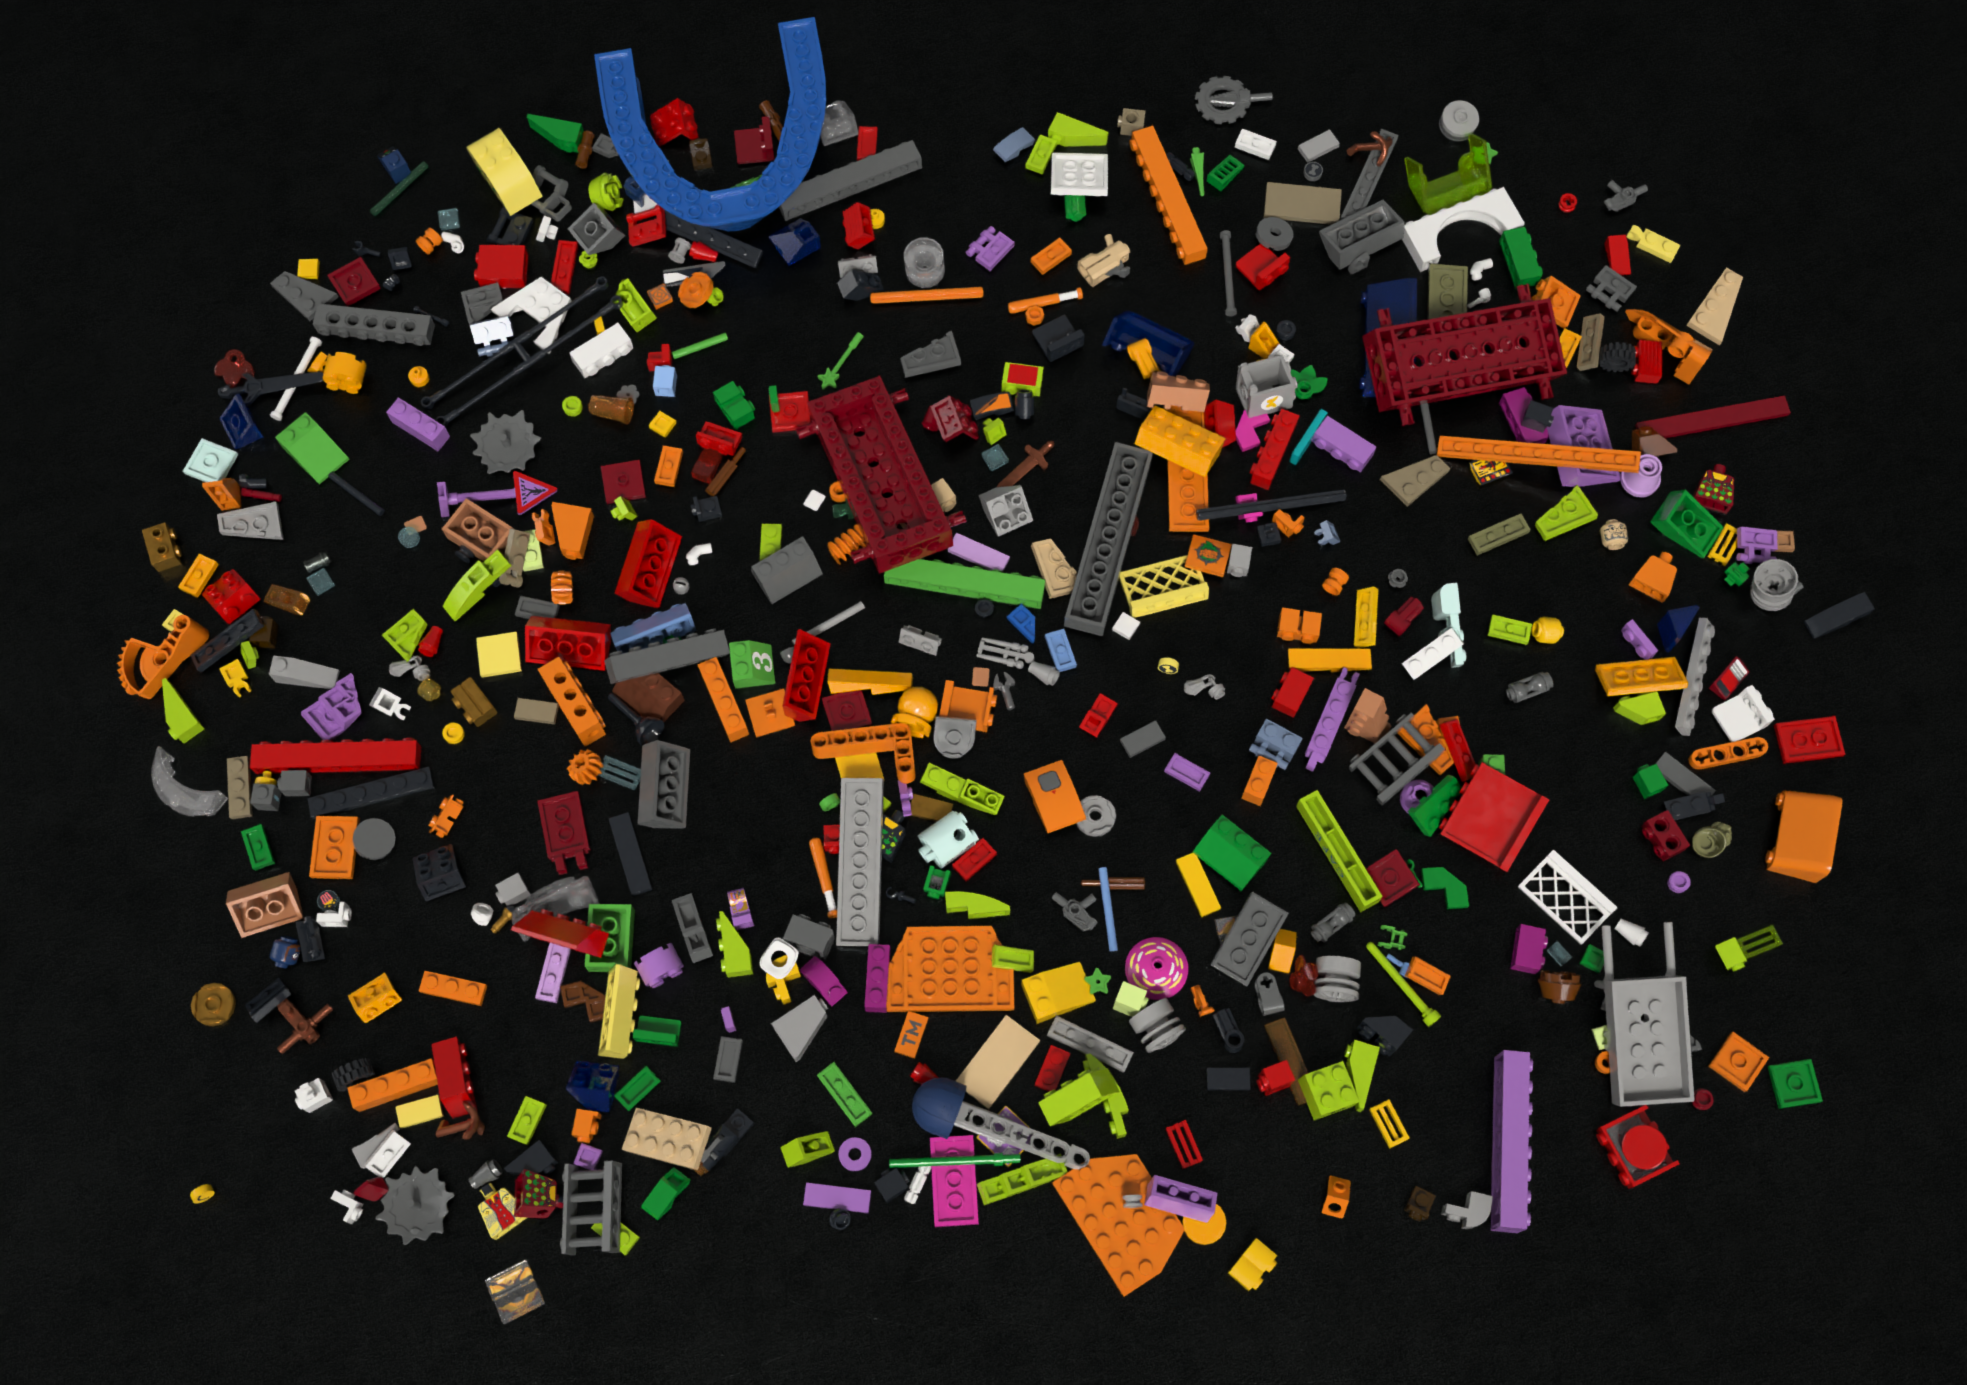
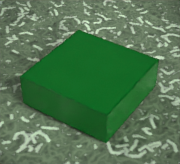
M769 386L771 409L773 412H780L776 386Z
M1589 944L1579 964L1599 974L1604 966L1603 951Z

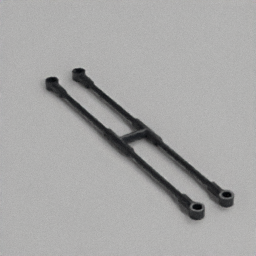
M603 276L598 277L596 283L586 289L585 293L531 330H527L499 349V352L445 389L439 390L430 397H423L421 405L426 410H431L434 407V403L446 396L447 392L501 355L504 356L515 348L524 362L458 409H454L447 415L438 416L435 419L438 423L444 421L441 425L447 428L450 421L458 417L459 413L516 374L522 373L546 356L545 354L600 316L606 315L613 309H620L623 306L621 297L613 296L610 303L599 309L598 313L544 350L541 349L530 357L521 344L532 337L531 335L587 296L590 297L599 290H606L609 286L607 279Z

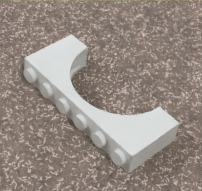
M1504 187L1492 189L1487 194L1477 195L1469 201L1459 202L1451 208H1443L1433 215H1425L1420 220L1407 222L1404 225V238L1402 240L1419 271L1427 270L1430 264H1438L1441 255L1437 247V235L1445 226L1460 220L1480 221L1494 228L1500 235L1505 230L1523 227L1525 223Z

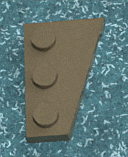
M1435 455L1381 476L1380 480L1408 507L1446 475L1450 468Z

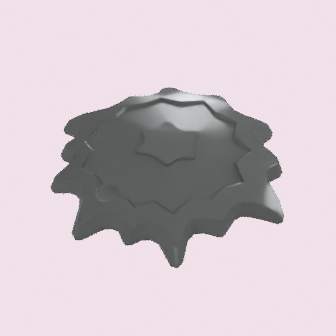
M523 410L513 417L504 414L500 418H496L489 412L488 423L481 425L479 433L470 434L471 438L478 445L473 454L482 457L481 463L488 465V474L497 471L508 473L514 468L522 471L525 470L526 462L535 457L534 446L541 439L533 434V423L525 421Z
M415 1166L411 1175L402 1173L401 1177L397 1180L389 1177L385 1179L389 1191L381 1199L384 1210L375 1219L388 1224V1234L401 1235L403 1244L407 1245L414 1238L425 1241L432 1233L442 1234L444 1232L443 1220L449 1212L447 1203L455 1194L448 1192L445 1188V1182L439 1180L437 1168L424 1174Z

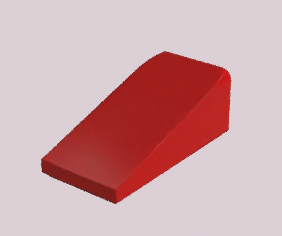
M1626 235L1608 236L1604 244L1610 268L1619 275H1630L1631 268Z

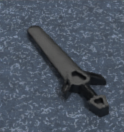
M312 372L264 379H255L246 373L242 374L248 380L244 386L231 388L226 385L218 389V395L221 398L232 399L233 395L247 393L248 396L243 404L248 405L252 404L261 394L322 382L324 373Z

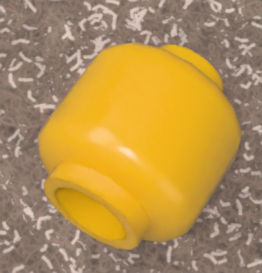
M1540 617L1532 625V635L1540 643L1554 644L1564 634V628L1556 618Z

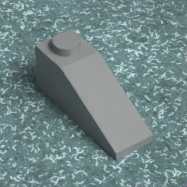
M273 656L269 675L276 683L332 689L336 686L340 671L295 658Z

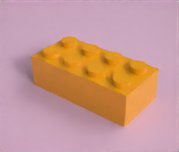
M1154 406L1140 426L1135 444L1206 477L1221 452L1225 438L1163 408Z

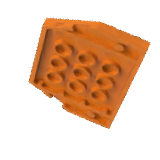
M907 927L889 963L887 1012L1014 1010L1013 969L992 967V947L994 945L1002 946L993 927Z
M1137 1154L1090 1159L1086 1167L1080 1170L1072 1169L1052 1182L1123 1297L1161 1273L1185 1230L1176 1214L1144 1205L1147 1185L1152 1177ZM1142 1195L1140 1202L1143 1203V1207L1123 1208L1125 1200H1123L1122 1196Z

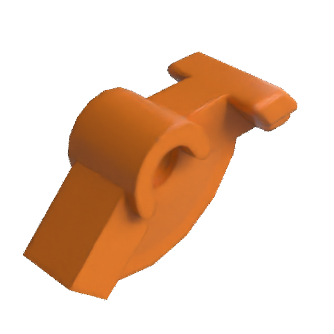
M1200 985L1191 987L1197 1010L1201 1009L1199 1015L1204 1016L1213 1013L1215 1010L1213 1007H1208L1209 1004L1206 1002Z

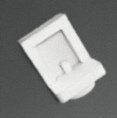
M343 1190L342 1193L334 1191L330 1199L349 1208L343 1221L353 1224L361 1216L363 1204L354 1200L355 1195L346 1190Z

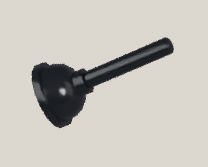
M614 693L608 695V700L634 722L635 735L641 746L656 741L664 730L663 720L650 716H638Z

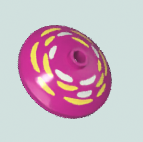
M1152 937L1140 941L1130 950L1125 963V974L1129 984L1147 991L1145 997L1151 1000H1161L1174 996L1182 989L1188 976V962L1181 948L1174 942L1165 938ZM1159 962L1162 967L1157 969L1154 967V963Z

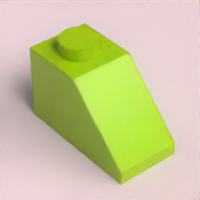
M828 1131L796 1138L781 1147L788 1168L805 1164L835 1152Z

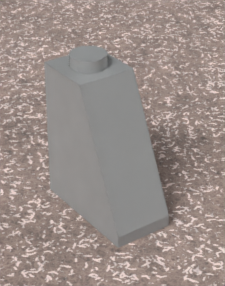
M815 995L771 1023L795 1062L801 1059L827 1018L825 1010L828 1008L821 998L817 1000Z

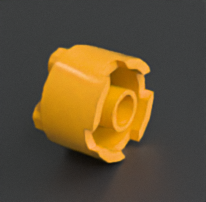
M336 352L335 356L328 354L323 374V380L327 383L326 387L331 390H346L351 394L358 393V390L362 387L366 370L365 361L359 362L355 360V355L344 352Z

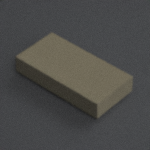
M518 698L514 718L555 725L559 705L558 703Z

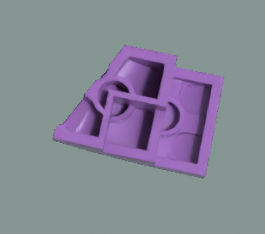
M350 673L336 682V686L319 696V700L301 711L303 718L323 740H334L361 714L353 674Z

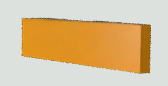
M1288 649L1290 670L1292 667L1301 672L1322 670L1342 672L1343 667L1347 668V671L1372 669L1370 649Z
M829 669L828 685L831 694L871 689L872 695L906 691L912 688L913 684L912 673Z

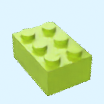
M1097 1067L1091 1071L1089 1069L1078 1074V1079L1074 1081L1071 1079L1061 1084V1089L1046 1093L1044 1095L1045 1099L1038 1103L1049 1125L1053 1126L1068 1122L1120 1092L1108 1068L1099 1070Z

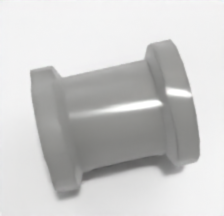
M677 238L673 251H670L668 255L669 258L674 262L684 263V256L687 250L691 248V244L685 239Z

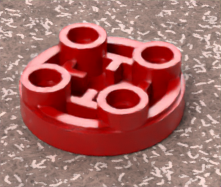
M1637 1125L1628 1130L1623 1138V1154L1627 1161L1637 1168H1655L1664 1161L1667 1155L1668 1146L1666 1138L1653 1126Z

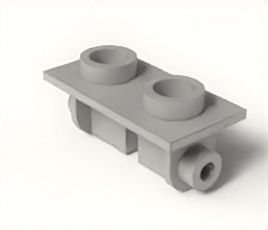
M871 254L858 257V259L841 258V261H838L840 278H843L851 269L867 273H878L876 256H871Z
M904 625L901 628L899 643L935 656L937 655L938 646L942 642V638H939V635L929 632L921 635L922 630L911 625Z

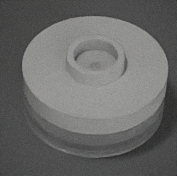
M1461 100L1453 101L1445 107L1440 117V130L1451 140H1466L1472 136L1478 126L1479 114L1472 104Z

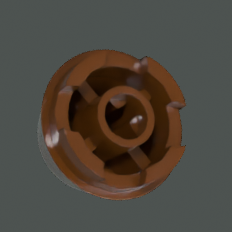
M1541 970L1540 978L1538 979L1542 996L1552 999L1553 1003L1563 1004L1565 1001L1575 1000L1582 984L1580 983V975L1565 971L1550 973L1549 970Z

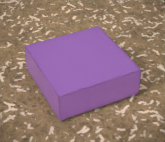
M729 1006L721 1008L726 1030L729 1033L736 1031Z
M581 1143L573 1164L588 1170H596L603 1151Z

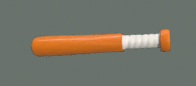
M1079 287L1072 292L1055 293L1013 301L1008 304V310L1013 314L1027 311L1029 307L1035 305L1043 307L1068 299H1082V289Z
M813 838L809 841L822 892L825 894L829 908L827 915L828 918L837 917V909L822 841L820 838Z

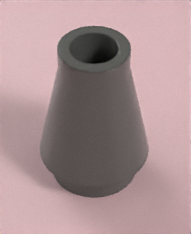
M495 1159L487 1160L469 1178V1182L474 1189H477L484 1184L499 1179V1175L503 1173V1170Z

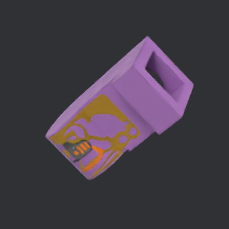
M744 888L728 891L727 894L735 930L754 926Z

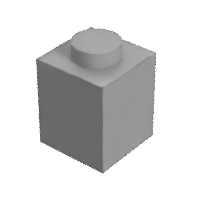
M1232 544L1227 573L1235 577L1247 576L1252 547Z
M519 873L496 884L498 892L495 894L501 904L505 902L507 906H513L531 896Z

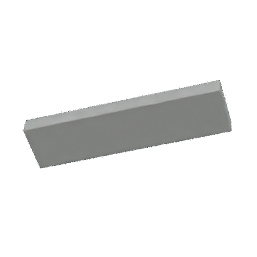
M1058 1016L1055 1017L1047 1034L1048 1037L1084 1054L1091 1053L1100 1062L1123 1073L1133 1055L1132 1051Z

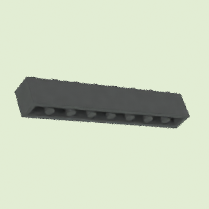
M913 140L903 142L896 147L885 149L878 154L869 155L865 159L851 162L844 167L833 169L831 172L817 175L813 179L801 182L797 189L779 206V209L785 221L921 169V156Z

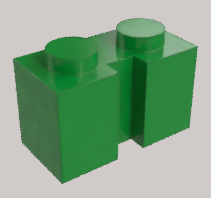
M731 381L713 392L715 402L735 430L755 419L753 413L755 408L750 400L746 401L743 398L745 393L741 386H736Z

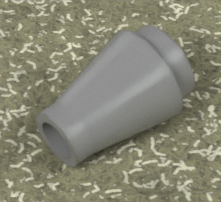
M1032 661L1028 669L1030 673L1034 674L1043 683L1052 686L1056 683L1060 674L1056 667Z

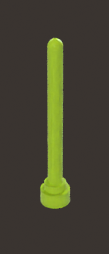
M1367 943L1366 947L1422 1012L1424 1023L1428 1027L1435 1023L1441 1017L1437 1010L1428 1008L1374 943Z

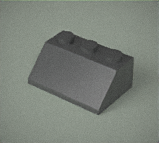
M803 536L751 566L752 574L771 604L776 603L823 575L812 550Z

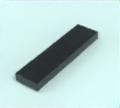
M252 609L190 656L196 669L203 672L264 627L258 611Z
M629 813L609 818L631 895L635 896L651 891L652 887Z

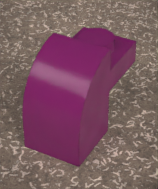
M816 956L800 969L804 977L819 991L830 1006L836 1004L848 993L833 972Z

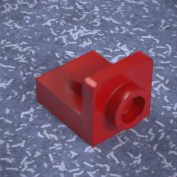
M824 825L825 852L829 851L830 854H838L840 825Z

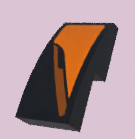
M1010 392L996 393L970 400L973 416L976 420L993 414L1000 416L1014 411Z

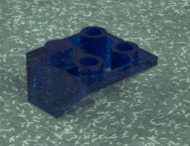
M801 218L769 236L770 241L788 266L821 248L819 235L808 221Z
M576 1061L566 1090L587 1110L609 1112L614 1100L619 1066L608 1063Z

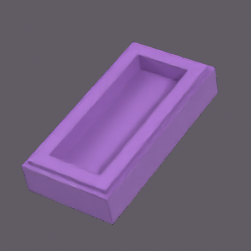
M1174 753L1164 770L1167 774L1199 792L1210 775V772Z

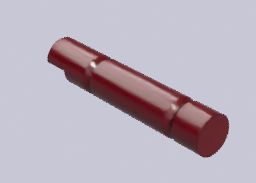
M242 488L240 494L242 496L281 502L282 499L281 494Z

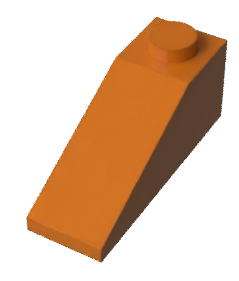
M224 478L220 481L202 483V487L222 511L241 508V488L235 479Z

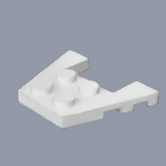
M540 277L494 306L491 310L498 317L506 315L511 317L513 312L519 307L541 323L572 300L544 278ZM567 311L545 325L544 331L534 341L537 346L544 350L553 344Z

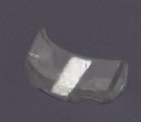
M158 746L152 764L151 775L153 786L159 798L174 811L186 816L215 815L228 798L219 790L198 791L177 782L172 777L175 774L171 767V762H173L174 758Z
M583 876L578 880H575L574 877H568L544 886L527 897L526 903L516 907L512 912V924H516L532 910L541 912L544 909L553 912V917H557V914L564 915L574 910L589 908V904L600 903L588 877ZM519 933L523 941L530 938V936Z

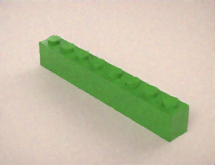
M924 558L884 573L886 584L977 599H989L990 601L1014 605L1022 603L1026 607L1041 609L1045 589V580L1038 576L1026 577L1019 573L1007 574L997 569L989 571L983 570V568L978 566L965 567L959 563L946 564L941 560L928 561L924 560Z

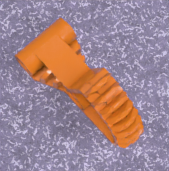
M180 615L173 622L174 630L168 633V637L164 639L160 646H154L134 638L124 640L127 645L126 647H121L124 652L118 656L122 661L117 663L121 667L117 670L121 674L119 677L120 681L123 682L121 685L130 695L138 694L143 698L151 699L162 687V680L164 678L168 679L182 661L206 643L209 638V631L190 617ZM143 647L145 650L140 659V671L147 683L140 690L134 678V662L139 649Z

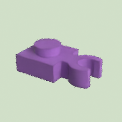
M898 780L904 817L911 816L910 800L913 799L912 788L907 787V784L901 783Z

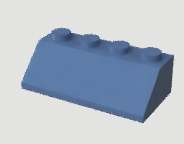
M684 603L682 605L676 604L664 612H656L647 619H638L627 627H618L610 634L617 651H622V654L628 653L629 649L641 646V649L649 648V644L660 642L662 645L663 638L671 635L682 637L695 632L696 628L688 607Z

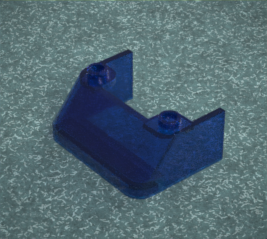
M1125 311L1114 317L1102 345L1106 347L1111 344L1113 349L1122 351V349H1127V345L1146 338L1150 343L1152 356L1155 362L1160 364V368L1163 369L1162 372L1167 373L1169 376H1176L1195 343L1137 313Z

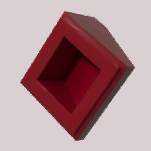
M377 1177L366 1180L355 1190L354 1195L370 1201H377L389 1189L383 1178Z

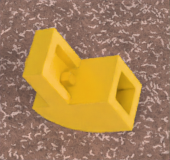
M787 955L777 958L772 964L776 967L784 966L788 960ZM795 963L789 974L783 979H776L766 973L768 987L777 985V987L773 988L777 1000L781 999L783 1005L790 1003L791 999L785 982L801 977L797 963Z

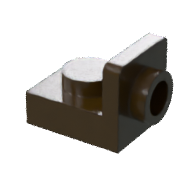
M699 138L689 141L694 170L713 168L708 139Z
M1415 1186L1404 1211L1408 1212V1216L1414 1220H1426L1429 1217L1428 1213L1436 1195Z

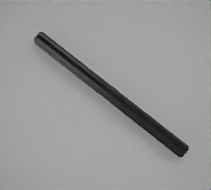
M1344 489L1201 508L1196 510V518L1198 521L1339 502L1345 501L1347 494Z

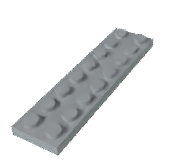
M841 778L836 946H869V944H879L884 779Z

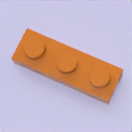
M424 971L419 992L482 1006L487 985Z

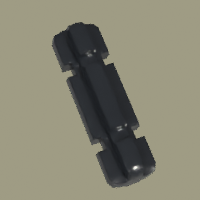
M1172 152L1166 154L1171 167L1180 175H1184L1186 180L1191 181L1195 177V172L1191 168L1188 169V166L1178 157L1175 158Z

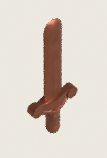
M1048 441L1039 450L1026 445L1025 452L1029 456L1007 475L997 487L1013 486L1037 464L1042 469H1046L1048 463L1043 456L1053 448L1054 442Z

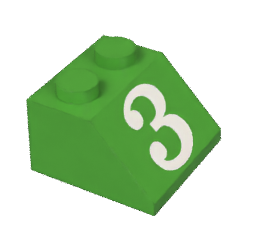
M750 640L729 643L735 689L775 684L771 645Z

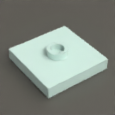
M201 439L183 472L204 482L220 481L227 476L238 453Z

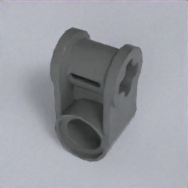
M1270 973L1260 974L1255 980L1254 986L1262 1015L1266 1016L1284 1011L1283 999L1279 993L1275 977ZM1263 979L1265 980V982L1270 983L1267 986V988L1265 985L1261 986L1260 984L1263 981Z

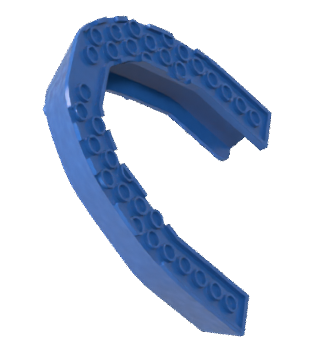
M815 17L778 23L790 87V97L776 159L762 172V176L758 181H754L747 186L709 192L704 189L702 191L684 178L678 177L648 131L640 81L636 77L631 48L594 54L601 104L611 140L627 170L650 199L669 213L690 223L724 231H739L750 228L776 210L797 189L813 161L822 132L826 108V80Z

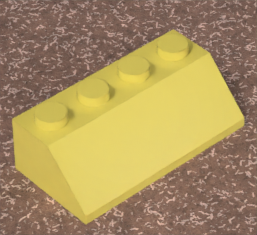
M616 964L608 973L598 1056L624 1059L632 1050V1041L629 1038L630 1032L634 1031L635 1026L632 1013L637 1008V999L634 997L635 990L639 989L640 978L637 977L638 971Z

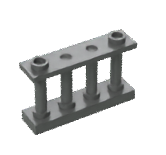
M1412 713L1408 716L1402 715L1396 721L1397 725L1363 755L1357 754L1350 760L1349 770L1353 772L1358 768L1378 790L1377 793L1379 795L1376 800L1381 805H1384L1445 751V748L1440 743L1436 746L1430 745L1410 723L1414 718ZM1404 728L1425 750L1424 753L1426 755L1420 760L1418 758L1415 759L1394 736L1401 729ZM1387 741L1409 763L1410 769L1405 773L1400 772L1380 751L1379 748ZM1372 754L1394 777L1393 780L1395 782L1389 787L1387 784L1384 785L1364 763Z
M604 1161L603 1170L578 1171L579 1166L565 1164L562 1174L564 1182L562 1238L560 1240L562 1254L576 1255V1247L601 1246L602 1252L620 1253L622 1163ZM603 1178L604 1189L602 1192L578 1193V1180ZM603 1201L602 1214L577 1216V1202ZM602 1223L601 1237L576 1238L577 1225Z

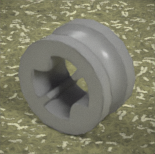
M1142 1195L1122 1196L1123 1200H1125L1123 1208L1143 1207V1203L1140 1202Z

